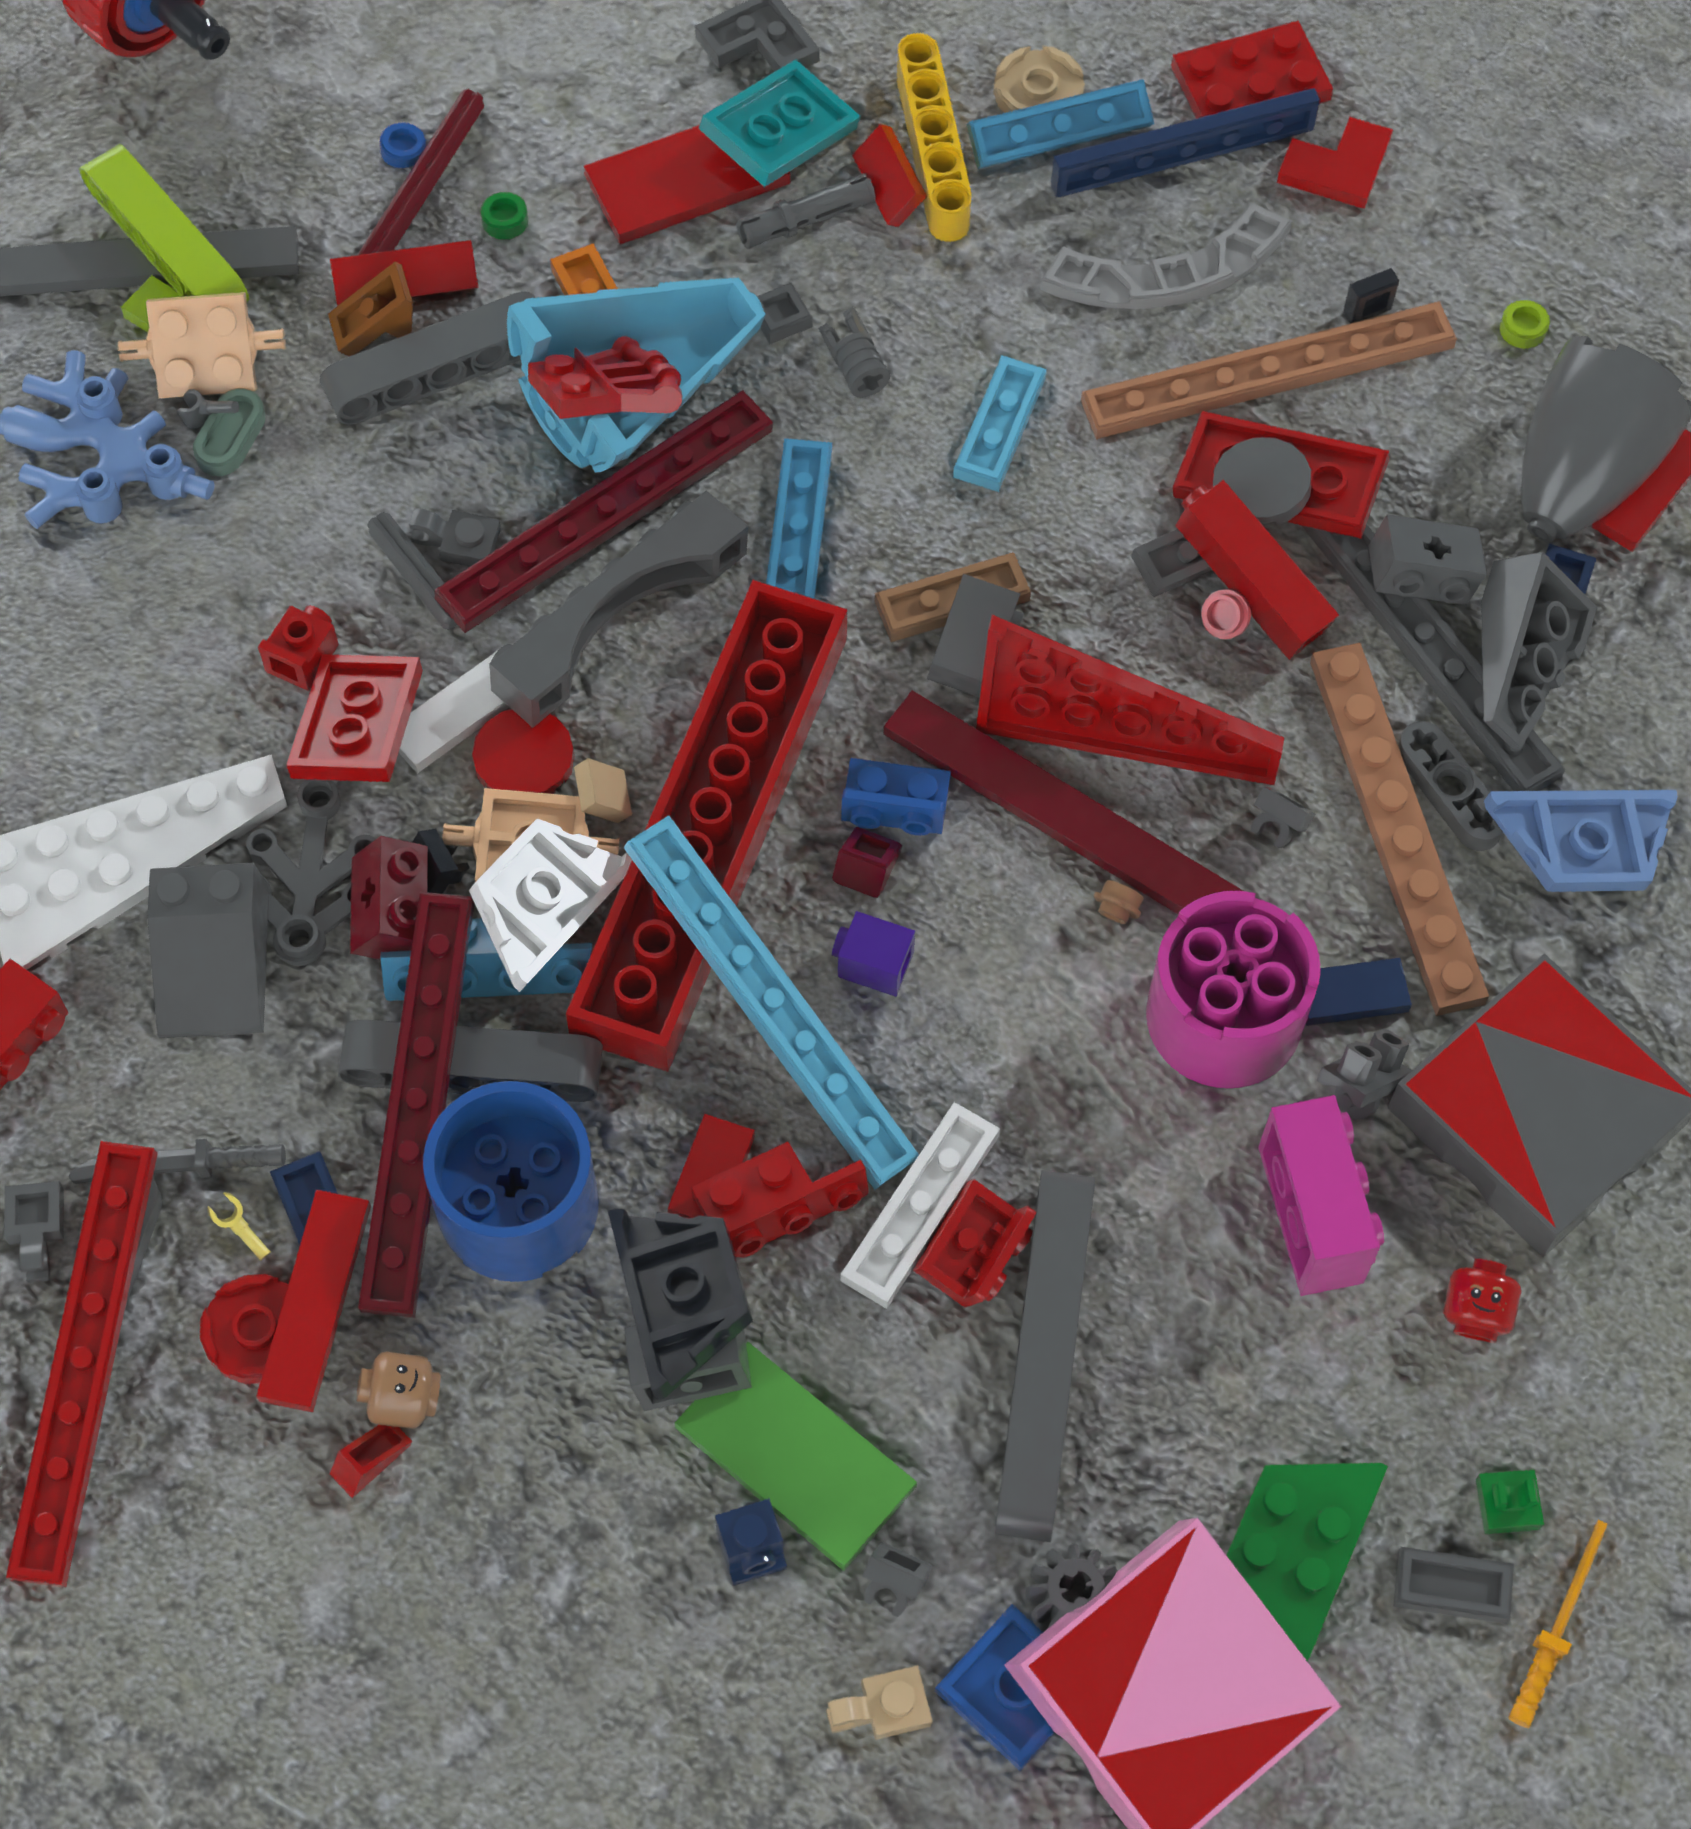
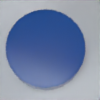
M410 123L392 124L385 128L380 136L381 157L387 164L396 168L414 166L426 148L424 133L420 128Z

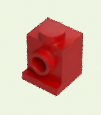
M290 605L267 641L262 639L258 649L265 672L309 691L312 687L322 654H333L339 643L332 619L327 613L312 605L306 606L304 611Z

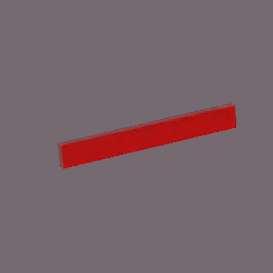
M100 1141L6 1578L9 1580L64 1588L67 1586L158 1155L155 1148Z

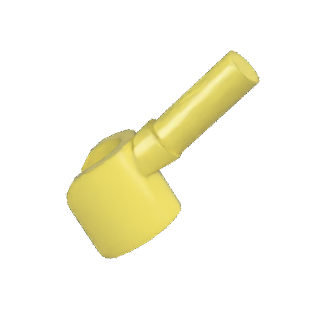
M224 1192V1195L234 1204V1213L227 1219H220L208 1206V1215L218 1226L229 1227L243 1240L260 1261L263 1260L271 1251L248 1226L249 1224L242 1217L243 1208L240 1201L232 1194Z

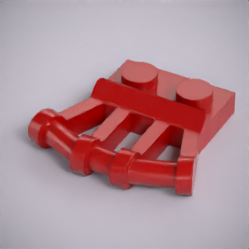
M627 336L619 337L611 349L585 356L575 347L573 358L567 355L556 354L547 356L545 361L528 363L529 383L560 419L614 412L672 413L678 410L682 403V391L679 387L681 384V374L678 370L669 364L661 352L657 350L646 351L640 348L638 341Z

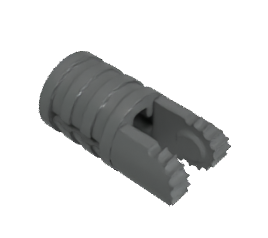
M850 307L843 312V315L845 316L847 326L853 334L840 340L835 329L830 327L828 323H825L818 329L835 363L843 372L851 393L855 397L862 398L881 391L890 380V372L879 357V353L874 347V342L855 307Z

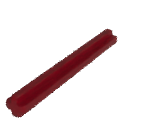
M469 88L461 91L358 255L395 250L484 109L483 96L479 92H473Z

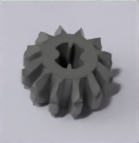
M1075 1543L1069 1545L1067 1560H1064L1055 1549H1050L1046 1553L1048 1567L1035 1564L1030 1572V1576L1038 1584L1026 1588L1025 1599L1033 1603H1040L1032 1610L1031 1619L1034 1623L1051 1618L1050 1628L1066 1613L1080 1608L1095 1598L1106 1588L1118 1570L1114 1565L1097 1569L1101 1557V1552L1098 1549H1093L1089 1553L1087 1561L1079 1559L1080 1549L1078 1544ZM1076 1584L1081 1586L1084 1592L1082 1597H1078L1073 1604L1066 1601L1064 1597L1066 1590L1070 1591Z

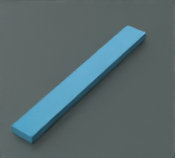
M665 817L627 841L624 846L625 851L852 1160L856 1162L861 1159L866 1168L867 1180L874 1190L914 1163L919 1153L671 817Z

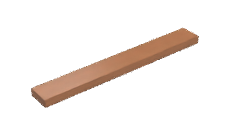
M1440 301L1082 391L1081 403L1095 438L1100 439L1198 414L1202 411L1206 412L1454 349L1457 338Z

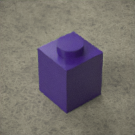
M856 911L850 927H840L833 945L832 956L838 958V977L897 997L914 954L915 930Z

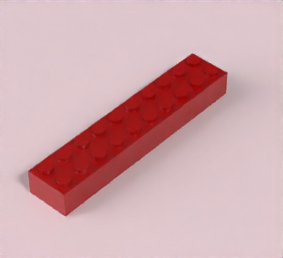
M755 580L751 582L645 828L646 830L665 817L670 816L736 907L847 641V609ZM633 860L629 865L567 1009V1025L569 1034L595 1038L602 1043L604 1051L669 1072L710 973L711 966Z

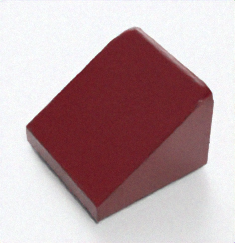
M855 827L838 852L832 876L833 881L873 898H878L888 881L903 844L860 827Z

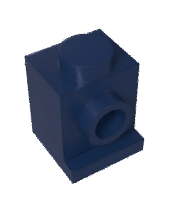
M770 1498L715 1515L718 1539L733 1586L787 1569L783 1538Z

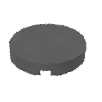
M1253 438L1237 443L1221 456L1214 468L1213 487L1224 479L1261 524L1275 521V525L1288 522L1303 510L1310 497L1311 469L1305 455L1292 444L1276 438Z

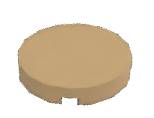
M1031 46L1023 47L1005 56L997 67L994 96L998 107L1004 113L1084 94V75L1081 66L1070 54L1055 47L1043 46L1042 50H1031Z

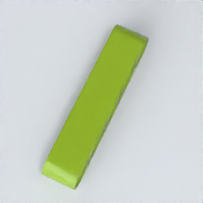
M116 145L79 168L82 180L92 196L181 297L245 292L246 302L249 301L247 289L234 269L123 145Z

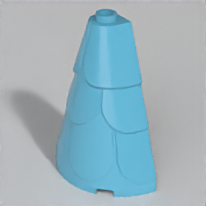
M740 278L660 282L658 287L598 290L597 293L527 298L523 302H517L509 306L507 335L510 354L513 357L520 355L522 362L521 370L525 374V376L518 379L519 384L534 416L546 435L559 451L578 467L584 468L591 465L594 472H602L614 467L621 460L627 459L666 418L673 417L702 384L710 383L759 331L766 313L763 311L758 297L749 292ZM627 336L638 341L640 348L646 351L657 350L661 352L669 364L678 370L681 374V384L679 387L682 391V403L678 410L672 413L614 412L560 419L529 383L528 363L545 361L547 356L556 354L567 355L573 358L575 347L585 356L611 349L619 337Z

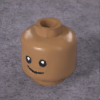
M382 1352L374 1360L372 1369L361 1368L356 1402L366 1403L367 1417L374 1424L414 1429L424 1422L425 1417H434L438 1403L441 1375L440 1373L432 1372L431 1363L426 1357Z

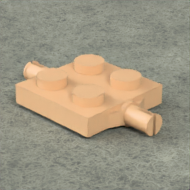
M245 292L148 299L146 301L149 321L147 339L118 341V351H121L119 354L121 362L149 359L155 371L159 399L183 397L185 392L191 389L197 390L201 395L225 394L234 389L256 391L254 363L257 351L286 349V341L283 339L285 337L284 329L255 331L248 317Z
M484 788L482 811L475 822V827L444 823L442 840L445 845L473 847L476 859V882L536 819L557 825L569 834H581L589 837V830L585 822L586 813L581 811L579 796ZM589 837L598 840L596 848L618 855L620 838Z

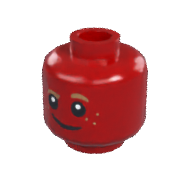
M1475 1258L1472 1268L1463 1267L1452 1272L1443 1314L1446 1320L1454 1325V1334L1473 1340L1497 1343L1498 1335H1506L1513 1331L1522 1289L1515 1279L1505 1275L1506 1265L1491 1260Z

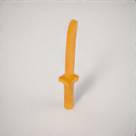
M1599 1519L1594 1526L1550 1633L1542 1629L1541 1634L1536 1636L1532 1645L1538 1648L1533 1658L1534 1662L1530 1665L1526 1675L1527 1678L1524 1680L1519 1691L1521 1693L1517 1696L1516 1703L1513 1705L1508 1717L1512 1722L1522 1727L1530 1728L1536 1715L1535 1712L1538 1710V1704L1541 1702L1546 1691L1544 1689L1548 1686L1552 1677L1551 1673L1555 1670L1558 1660H1562L1563 1656L1568 1654L1572 1645L1561 1638L1607 1528V1523Z

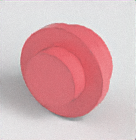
M1218 590L1209 595L1202 606V623L1205 629L1216 638L1232 639L1238 637L1247 629L1250 623V605L1246 598L1235 590Z

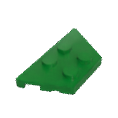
M1385 1464L1265 1465L1226 1556L1307 1662L1388 1466Z

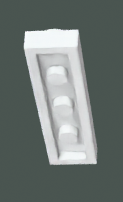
M954 1102L842 1271L840 1281L887 1309L922 1256L965 1183L972 1179L998 1139L1000 1128Z

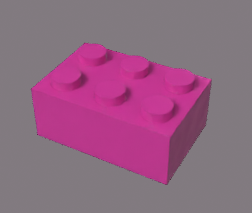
M1335 1095L1272 1107L1258 1146L1300 1296L1363 1284L1372 1264L1376 1261L1380 1246L1384 1244V1231L1380 1217L1377 1213L1370 1214L1365 1197L1369 1193L1366 1169L1362 1162L1355 1163L1350 1144L1354 1143L1352 1122L1347 1112L1340 1113Z

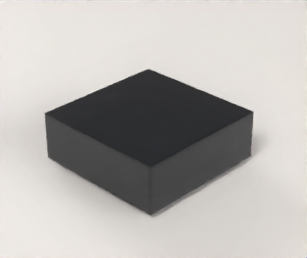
M1392 268L1349 285L1343 313L1350 324L1369 319L1392 309L1399 284V278Z

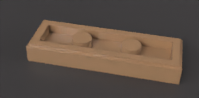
M1012 552L875 593V604L890 642L944 627L963 574L1020 593L1017 605L1030 601L1031 591L1015 553Z

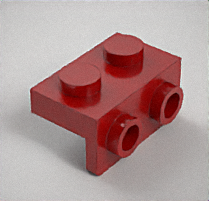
M977 1180L967 1181L913 1271L964 1308L981 1303L984 1300L989 1302L998 1294L1005 1283L1007 1275L1002 1271L1010 1257L1019 1255L1030 1241L1033 1230L1029 1228V1225L1037 1212L1029 1206L1016 1209Z

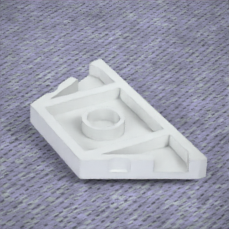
M536 819L474 883L469 892L515 989L520 992L623 881L632 861L627 852L622 857L596 848L598 840L581 834L566 833L557 825Z

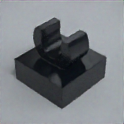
M436 828L418 831L412 843L428 846L427 893L443 894L449 884L459 883L470 868L468 863L455 864L452 855L458 846L445 845Z

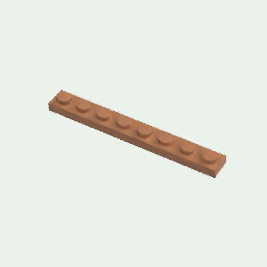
M1361 643L1313 652L1310 661L1312 670L1435 1015L1439 1016L1486 1005L1489 998L1487 988Z

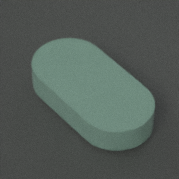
M234 389L223 394L218 401H237L239 411L237 413H212L209 415L193 443V453L197 465L206 474L225 476L237 470L264 426L266 414L262 400L256 393L247 389Z

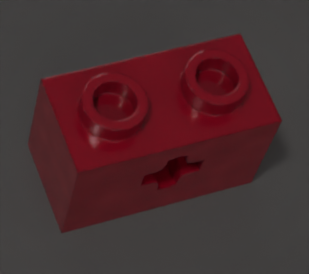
M380 836L352 857L350 954L380 960L381 952L411 951L420 892H427L428 846Z

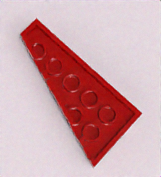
M991 616L976 729L982 733L1275 785L1283 751L1284 737L1000 617Z

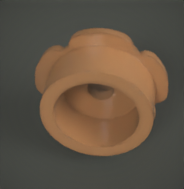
M1107 880L1101 893H1094L1095 900L1101 902L1098 912L1104 917L1120 924H1126L1129 918L1138 919L1140 917L1139 907L1144 897L1135 890L1118 882Z

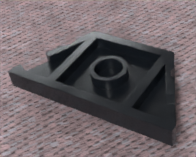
M615 1208L609 1210L608 1214L651 1389L656 1399L660 1400L666 1398L752 1323L753 1318L729 1230L723 1218L697 1216L687 1219L678 1214L657 1212L655 1218L628 1216L625 1209Z

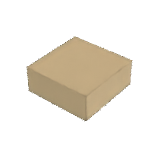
M590 758L574 767L582 812L615 823H619L632 815L624 770Z

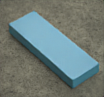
M1001 355L954 466L953 478L999 492L1045 382L1047 369Z

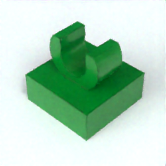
M1535 1469L1481 1473L1478 1475L1476 1486L1484 1534L1540 1530L1544 1526Z

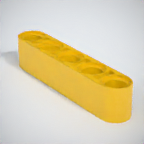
M913 33L902 38L898 44L897 85L917 177L927 195L923 200L928 228L937 239L944 242H954L962 239L969 231L972 193L939 47L931 36L923 33Z

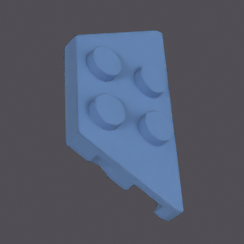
M1676 790L1490 791L1484 800V805L1547 892L1645 891L1653 881L1658 864L1657 854L1664 844L1668 831L1665 827L1670 810L1676 804L1678 795Z

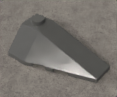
M1543 552L1493 561L1481 601L1484 722L1512 749L1521 748L1546 709L1544 699L1551 689L1560 688L1565 680L1564 668L1570 660L1578 659L1584 651L1597 606Z

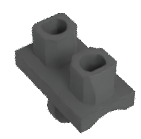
M1383 1028L1374 1033L1370 1045L1359 1041L1348 1044L1341 1059L1322 1067L1317 1081L1324 1086H1336L1335 1096L1342 1112H1347L1350 1118L1364 1119L1374 1114L1379 1108L1381 1098L1394 1092L1397 1084L1413 1071L1402 1064L1410 1044L1393 1032Z

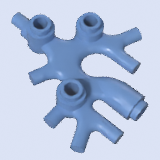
M80 351L67 352L65 372L60 381L53 382L27 374L22 383L23 392L70 408L71 411L67 417L56 419L21 405H16L13 408L5 407L0 414V434L4 435V439L7 442L40 452H59L76 446L86 445L96 449L100 456L98 465L95 468H89L82 472L79 477L74 478L62 476L27 463L23 464L19 472V481L43 489L46 492L45 497L24 513L27 520L36 529L56 513L65 508L75 506L82 507L86 517L95 523H107L116 519L123 507L119 494L120 488L125 483L131 481L148 483L151 493L163 500H171L177 497L185 498L188 493L208 500L213 494L214 482L196 476L194 468L183 465L177 450L164 444L154 445L147 450L146 442L166 426L165 420L157 411L153 410L132 426H118L122 419V410L118 396L128 380V375L120 369L112 368L106 379L92 376L84 380L86 356Z

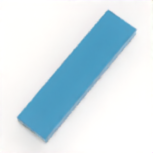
M1144 79L970 121L966 126L977 170L1148 128L1155 123Z
M784 438L766 584L815 599L832 459V442Z

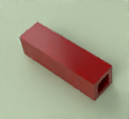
M1224 479L1210 490L1204 485L1200 486L1181 503L1185 510L1175 524V527L1195 548L1227 588L1241 593L1250 605L1251 616L1289 660L1323 635L1337 619L1339 614Z

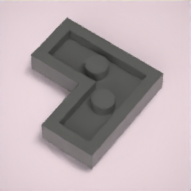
M747 0L695 25V38L718 68L756 50L761 53L774 72L795 59L805 68L820 62L819 47L782 0Z

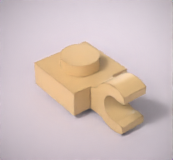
M918 1665L863 1678L861 1687L864 1696L846 1697L828 1702L829 1708L826 1709L831 1733L871 1723L875 1740L931 1727L933 1722Z

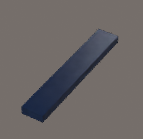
M1315 88L1056 155L1053 157L1051 187L1055 197L1060 198L1310 132L1315 127L1320 99Z

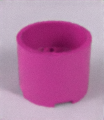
M1217 892L1201 897L1184 907L1169 926L1161 941L1149 990L1146 1019L1150 1037L1157 1051L1177 1072L1190 1080L1210 1087L1227 1089L1247 1087L1260 1083L1281 1070L1296 1051L1319 985V953L1313 936L1306 925L1294 912L1289 915L1279 907L1255 898L1256 893Z

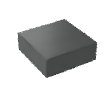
M792 282L757 296L762 304L763 311L766 313L761 330L769 344L812 327V316Z

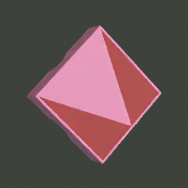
M1198 1518L1181 1520L1175 1523L1118 1570L1106 1588L1095 1598L1080 1608L1066 1613L1005 1664V1667L1053 1731L1068 1742L1079 1754L1087 1766L1096 1788L1127 1829L1202 1828L1341 1708V1705Z

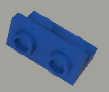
M850 758L846 787L842 794L841 821L851 822L855 826L866 829H873L879 826L899 828L906 833L918 836L929 833L942 834L951 771Z

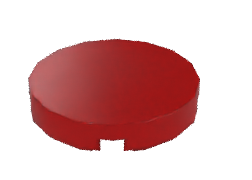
M512 709L502 711L485 722L475 737L472 752L477 778L484 788L486 786L489 789L555 794V789L561 786L563 781L566 783L572 774L575 758L569 731L557 717L549 714L532 728Z
M267 1274L241 1276L224 1284L214 1294L215 1298L210 1302L208 1308L205 1307L200 1318V1341L210 1363L226 1378L243 1384L260 1383L288 1288V1284L281 1282L279 1278Z

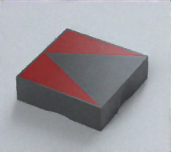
M1544 953L1397 1084L1388 1109L1442 1161L1450 1164L1466 1176L1479 1190L1486 1203L1544 1258L1596 1209L1605 1193L1614 1184L1642 1167L1688 1124L1691 1119V1088Z

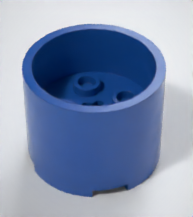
M517 1081L495 1082L477 1087L461 1095L445 1108L435 1121L424 1149V1177L443 1237L454 1253L462 1259L464 1265L492 1279L521 1282L543 1277L542 1273L561 1265L575 1252L580 1253L594 1230L598 1216L599 1197L587 1132L577 1113L566 1101L555 1093L535 1084ZM515 1186L523 1187V1189L517 1190L515 1197L506 1196V1194L513 1193Z

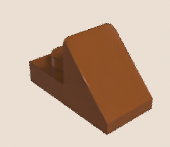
M394 262L328 313L338 352L350 357L360 352L385 332L396 338L412 333L413 302L402 265Z

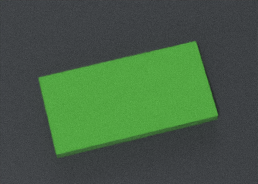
M747 1342L752 1388L695 1400L675 1421V1428L760 1501L770 1498L773 1511L845 1571L916 1489L917 1481L751 1343Z

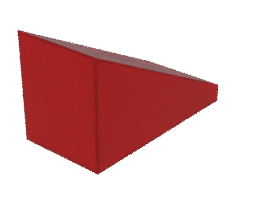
M377 1425L338 1451L329 1475L353 1498L410 1447L413 1441L399 1427Z

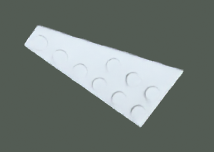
M272 755L0 835V954L3 965L11 958L27 970L47 956H50L51 959L55 958L68 949L67 943L92 927L101 928L149 896L150 869L197 866L207 859L205 854L230 838L237 840L288 807Z

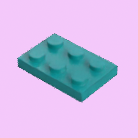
M795 59L704 114L699 129L760 184L766 187L856 130L861 116Z

